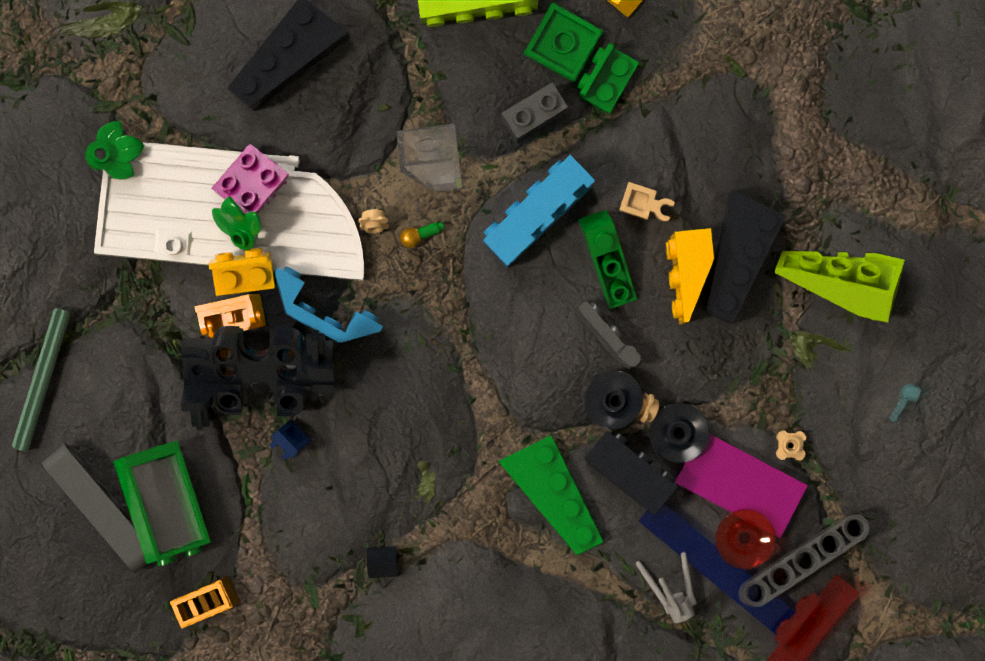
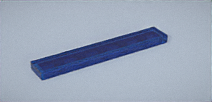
M664 505L656 517L646 510L638 520L681 556V553L685 552L688 563L775 635L782 630L795 614L790 607L777 597L760 607L744 605L740 601L738 590L740 585L752 576L666 505ZM752 585L748 589V597L753 602L757 601L761 596V591L758 586Z

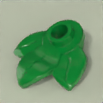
M113 121L98 130L96 141L92 142L86 149L85 160L91 168L99 171L105 170L114 179H128L134 176L133 168L129 162L135 160L141 154L144 144L135 137L123 136L122 123L120 121ZM103 151L106 154V158L98 159L95 156V152Z
M231 196L223 201L221 208L212 209V217L216 225L222 232L231 237V241L236 247L242 250H249L255 246L258 234L262 229L261 220L257 212L245 214Z

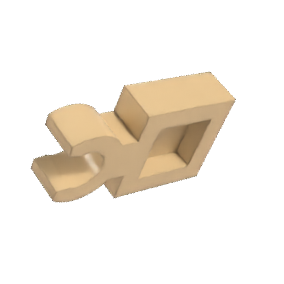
M628 182L619 211L645 220L648 219L651 212L654 213L658 220L668 222L670 217L661 213V206L668 205L673 207L675 202L667 198L659 201L655 200L657 191Z

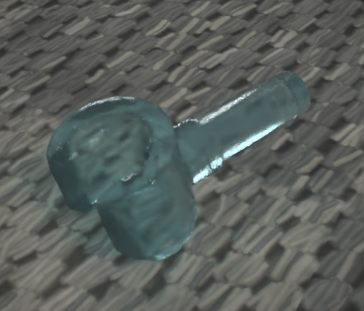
M911 384L902 386L900 399L889 420L896 422L907 401L915 403L918 401L921 391L918 386Z

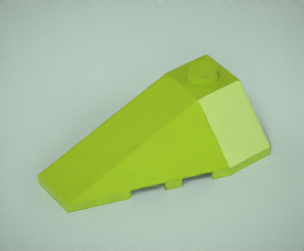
M782 251L775 268V273L858 316L888 323L905 260L877 253H865V257H849L848 252H838L837 257L822 256L819 252Z

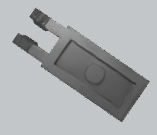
M585 300L575 309L574 313L619 364H622L627 369L638 366L641 355L636 352L637 350L634 346H627L621 341L624 337L614 325L609 327L602 319L604 314L595 303L589 304Z

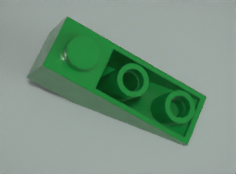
M603 210L578 219L608 308L612 309L637 300L615 226L608 212Z

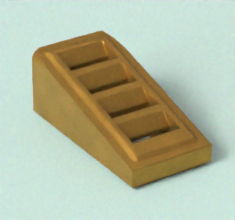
M226 576L170 601V604L181 629L234 607L239 603V598L230 578ZM207 592L210 593L211 598L215 604L214 608H212L210 601L206 595ZM195 597H198L201 606L204 610L203 613H201L195 600ZM183 602H188L194 617H189Z

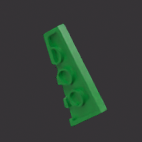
M551 435L498 461L576 555L603 543Z

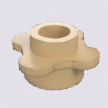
M366 210L362 212V218H359V223H361L360 229L365 230L367 233L376 234L389 228V224H387L388 218L382 210Z
M643 393L642 410L635 421L640 420L644 423L645 421L652 422L659 408V401L654 399V395Z
M786 431L778 432L776 435L778 440L776 456L780 460H785L787 457L802 460L806 455L803 450V442L806 440L805 434L801 431H797L795 434L787 433ZM793 443V448H789L788 444Z

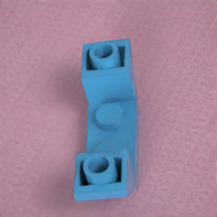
M285 266L284 270L277 268L274 275L285 314L313 330H319V333H324V336L336 343H342L381 331L383 326L377 323L379 317L366 310H363L362 314L354 312L343 332L340 330L342 324L328 316L324 320L313 315L316 310L301 301L298 306L293 304L305 283L299 279L301 274L288 266Z

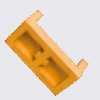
M248 294L195 306L201 333L203 336L209 335V338H213L216 329L222 326H239L244 331L266 327L260 294Z

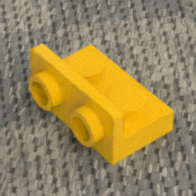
M262 248L246 250L245 255L233 256V252L219 253L215 255L216 259H212L209 262V269H212L216 296L274 289L276 287L271 252H263Z

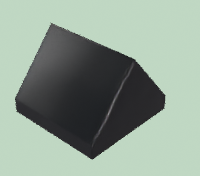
M397 547L367 548L368 578L398 577Z

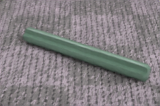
M59 308L53 310L12 443V447L16 450H29L70 318V312Z

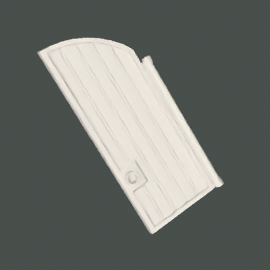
M142 142L144 148L141 154L135 160L129 162L134 171L133 177L118 180L110 177L103 170L94 254L209 266V262L212 259H216L215 255L219 253L233 252V256L245 255L246 250L236 247L232 243L231 237L222 232L216 225L212 217V209L221 208L225 199L211 189L242 152ZM264 154L286 171L289 177L286 179L288 183L286 185L283 184L277 193L274 192L276 197H270L268 199L270 204L267 205L265 203V207L259 212L258 215L261 220L262 229L258 234L255 246L251 249L262 248L263 252H271L274 272L277 268L284 270L285 266H288L301 275L364 281V258L360 236L348 208L339 195L316 173L295 171V167L298 168L300 162L299 156L289 155L288 157Z

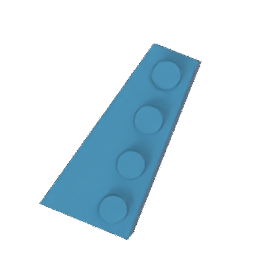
M571 155L563 162L561 160L556 162L548 170L550 175L542 183L539 180L526 191L528 196L521 203L518 200L505 211L507 217L500 224L495 221L483 232L486 235L483 243L507 268L593 187L595 180Z

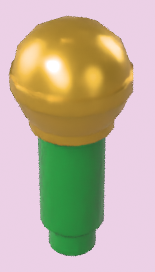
M442 221L434 222L418 229L406 228L400 234V241L405 247L414 248L422 239L436 235L444 230Z

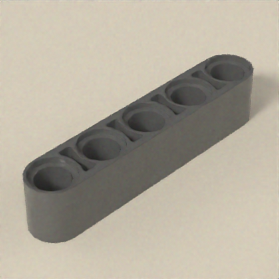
M64 443L42 462L43 467L133 572L137 573L146 565V561L132 518L78 454L67 443Z
M848 515L837 520L743 582L738 590L740 601L750 607L765 605L862 541L869 533L868 521L861 515ZM850 520L855 521L858 525V533L854 537L847 532V524ZM826 536L830 537L834 542V548L830 553L826 552L822 547V541ZM802 552L806 553L810 559L809 566L806 569H802L797 562V558ZM778 568L785 574V581L782 585H777L773 581V573ZM752 585L758 586L761 591L760 598L755 602L751 601L748 597V589Z

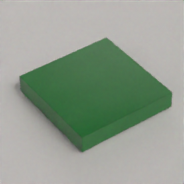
M552 2L523 55L575 83L602 36L603 30Z

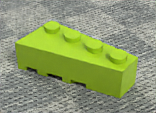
M418 0L421 24L427 23V27H438L445 25V21L456 20L457 23H469L474 21V17L486 16V20L503 18L505 13L515 12V16L533 14L532 10H538L539 0Z

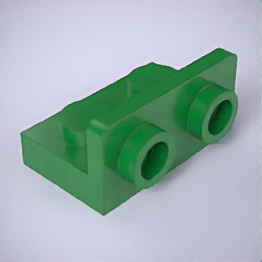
M609 42L606 49L600 47L592 62L596 66L591 75L585 72L577 88L581 89L580 99L610 115L639 64L638 61L615 49L614 45Z

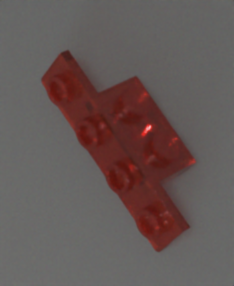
M835 575L819 596L812 592L809 597L804 596L795 607L796 613L790 620L785 619L777 628L776 633L778 635L774 639L780 644L766 661H806L857 599L859 592L838 575Z

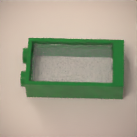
M177 440L113 461L146 564L157 561L159 567L176 561L174 557L176 554L184 552L185 557L202 552L201 546L211 543Z

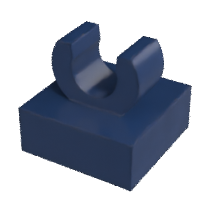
M291 419L271 436L273 441L270 447L273 449L279 445L285 451L281 456L285 460L299 453L311 442V439Z

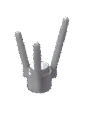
M685 552L681 553L687 596H684L683 592L672 594L664 578H660L659 583L666 595L665 597L640 561L636 562V566L664 606L666 613L670 614L673 623H681L693 617L695 612L692 606L697 604L693 594L689 564Z

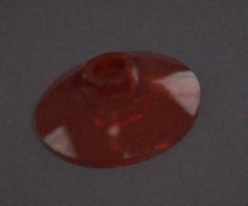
M741 509L728 514L720 522L715 537L716 547L721 557L731 566L740 569H751L763 564L771 556L776 539L770 521L761 513L750 509ZM743 532H747L750 535L749 540L745 543L739 541V535Z

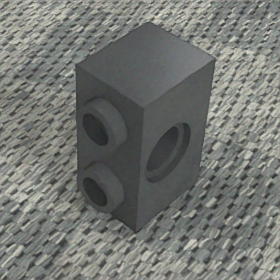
M552 82L501 114V118L516 143L567 113L568 106Z

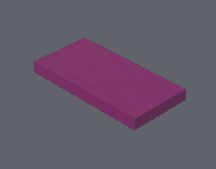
M709 434V439L703 452L695 459L684 462L674 482L781 538L808 486Z

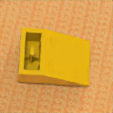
M711 228L674 232L670 236V240L666 242L667 260L672 259L673 269L669 272L670 289L676 290V299L672 301V313L674 319L679 318V325L689 322L714 260Z

